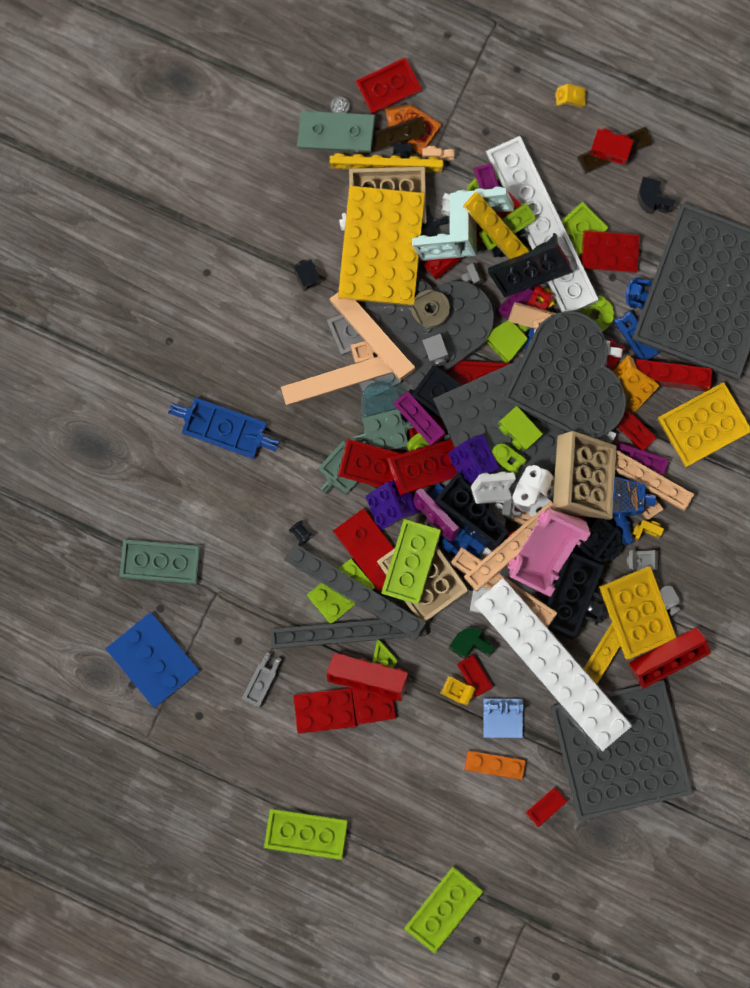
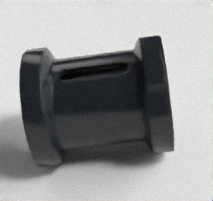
M302 520L289 529V532L293 533L298 539L300 546L307 543L314 536L313 533L308 532Z

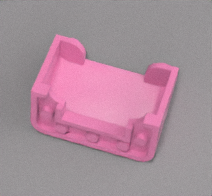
M550 509L542 511L538 516L536 526L515 559L512 558L509 562L510 577L551 597L555 590L552 584L555 579L558 580L559 578L558 572L576 544H581L580 539L586 542L590 535L587 522L578 517Z

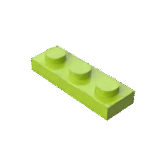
M527 203L501 218L514 234L536 220ZM484 230L479 233L488 250L497 246Z

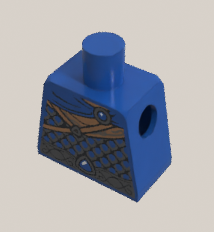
M618 477L614 478L612 517L642 515L644 506L655 507L656 495L645 494L644 484Z

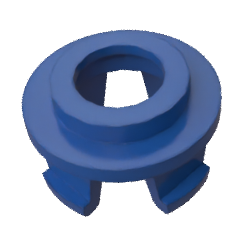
M635 277L630 281L625 292L626 302L630 308L643 309L644 306L641 303H645L648 296L645 286H651L652 282L647 279L645 281L639 277Z

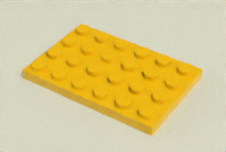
M349 186L338 299L407 306L414 305L419 255L412 246V238L421 236L425 193Z

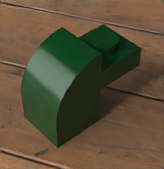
M467 628L459 632L448 648L463 659L466 658L472 647L490 657L494 650L491 647L493 644L485 638L479 639L482 631L476 628Z

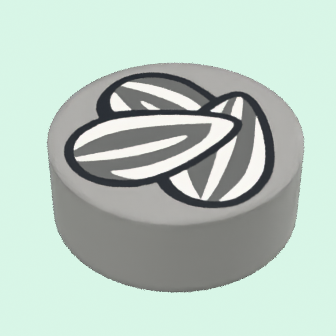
M336 97L332 100V113H348L349 102L347 99Z

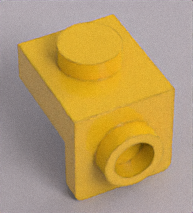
M568 83L558 87L556 91V105L568 104L579 108L584 107L586 88Z
M642 520L640 524H636L632 534L636 535L635 541L639 540L642 532L659 539L664 528H661V525L655 521H650L649 523Z
M448 676L440 694L459 704L468 705L473 698L475 688Z

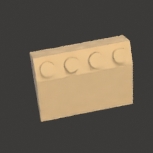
M425 167L349 169V186L425 193ZM424 196L422 223H426V196Z
M574 431L557 436L553 510L572 515L612 519L616 445Z
M437 545L420 604L405 602L417 618L426 622L457 602L471 590L454 566L451 565V562L439 545ZM395 548L377 561L386 575Z

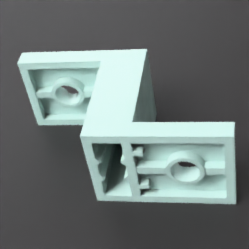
M494 187L493 189L486 190L479 188L474 191L459 190L456 193H450V235L438 234L432 237L419 236L418 238H412V246L419 255L420 260L477 256V222L463 205L474 192H477L495 212L514 211V203L507 189L503 187Z

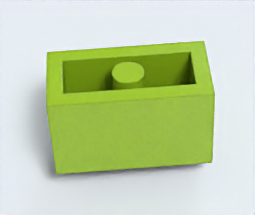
M517 406L498 422L500 425L498 427L505 436L509 435L513 439L512 444L518 450L522 449L525 451L543 435Z

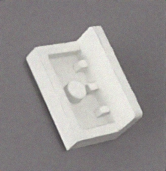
M514 472L480 474L471 486L475 502L479 504L510 501L512 497L509 488L516 479Z

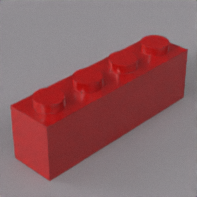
M639 359L635 361L636 368L657 382L659 386L702 392L710 389L711 368Z
M694 628L629 662L633 677L644 689L710 655L711 652L707 640L697 628Z
M333 653L326 673L327 682L401 702L408 684V673L402 669L388 668L380 663H369L361 658H350L346 654Z

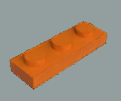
M467 751L464 771L522 780L525 760Z

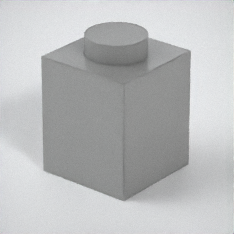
M441 334L422 340L432 366H441L449 360Z

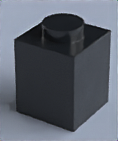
M304 259L296 263L294 272L303 292L321 284V279L311 259L308 261Z

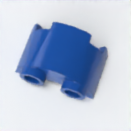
M458 526L457 537L450 542L446 537L441 540L442 545L440 548L447 554L451 552L455 556L461 548H464L475 557H478L484 549L481 543L469 536L460 526Z

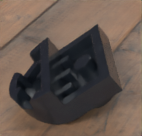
M594 518L588 526L590 531L586 542L580 539L581 544H576V547L593 560L600 562L614 560L622 550V534L618 528L613 527L605 519Z

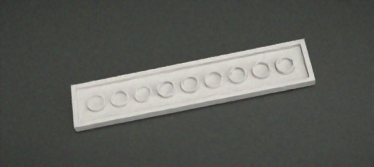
M516 137L486 151L501 186L506 188L508 193L510 192L521 205L527 203L536 218L535 221L523 228L527 234L532 251L536 246L547 242L553 236V233H556L560 248L565 255L570 256L573 260L572 273L548 281L561 312H577L599 302L521 137Z
M504 577L474 602L475 606L601 751L632 727V724Z

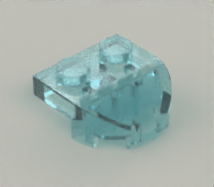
M376 381L369 384L361 395L362 418L397 409L393 405L399 398L397 390L391 384L384 381Z

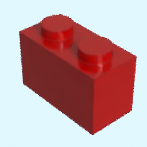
M606 128L598 129L589 155L625 166L634 140L625 134H614Z

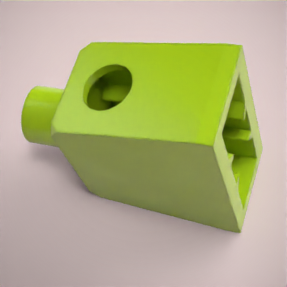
M508 320L492 330L486 343L505 363H511L526 345L528 338L524 333L531 327L520 324L515 325Z

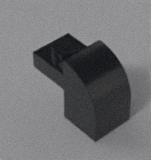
M643 176L638 191V202L641 208L651 215L654 208H657L662 213H672L676 200L658 196L661 181Z

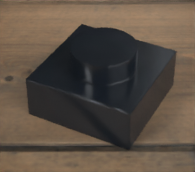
M394 143L393 156H400L404 159L411 157L412 144Z

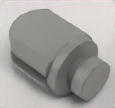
M664 586L660 590V594L666 610H670V615L674 616L681 612L680 607H677L681 604L680 599L672 586Z

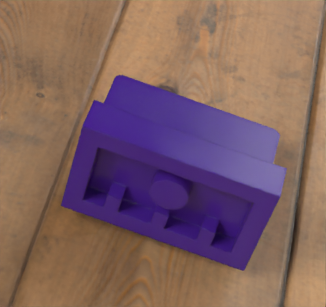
M483 434L463 442L448 452L450 461L456 471L462 475L463 480L469 485L480 474H490L500 469Z
M394 480L386 482L366 495L367 503L380 531L400 519L411 517L418 513L411 494L407 493L400 496Z

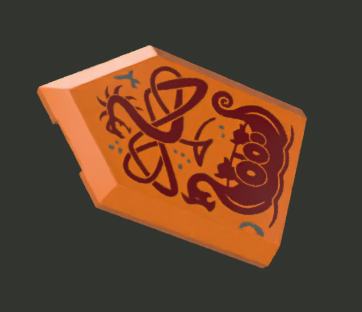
M411 104L385 109L389 127L422 117L427 136L404 143L412 144V149L419 154H422V148L428 146L442 126L441 123Z

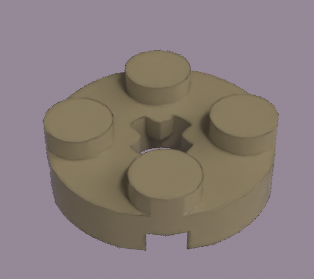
M425 290L415 297L412 314L415 321L424 328H436L444 324L449 318L450 305L443 293ZM428 305L436 306L433 313L426 312Z

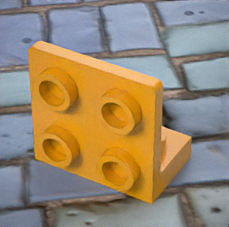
M629 355L612 371L621 381L620 384L626 396V407L633 412L659 387L657 382L636 368L634 359Z

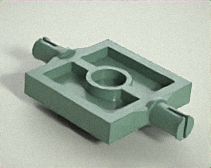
M393 409L363 417L364 434L353 436V439L357 442L366 441L368 445L386 450H394L407 446V430L414 427L409 422H404L398 409Z
M344 441L318 468V471L327 479V482L320 488L324 494H327L334 486L347 495L358 483L337 476L346 444Z

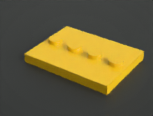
M724 382L657 418L685 468L750 434V426Z
M651 566L644 567L599 587L625 659L636 657L676 638Z

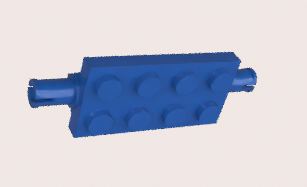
M196 397L191 407L188 408L173 402L170 405L171 408H169L168 414L183 418L185 421L182 430L183 435L253 460L260 446L274 452L278 449L279 440L264 436L266 422Z

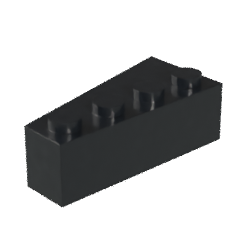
M459 472L455 474L434 501L454 523L492 552L501 545L508 534V531L495 515L487 509L485 503L477 504L475 502L471 486L463 480Z

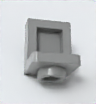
M629 550V555L627 556L629 569L637 571L651 566L652 571H657L658 551Z

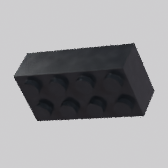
M573 553L569 555L559 572V578L554 585L555 590L551 597H549L546 605L557 613L548 627L550 631L572 640L576 638L603 571V565Z

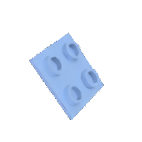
M484 699V738H523L522 699Z

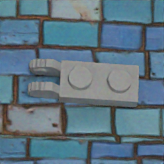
M269 652L265 654L261 664L258 665L241 699L257 708L260 707L282 660L278 657L274 661L271 670L265 668L271 657Z

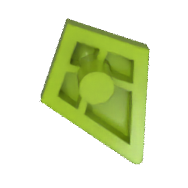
M377 640L372 663H380L393 669L397 663L396 658L380 640Z

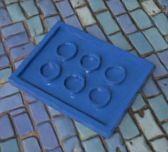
M151 612L105 648L154 709L200 672Z

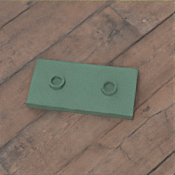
M301 111L297 148L371 153L375 115Z
M123 539L119 578L197 585L200 546Z

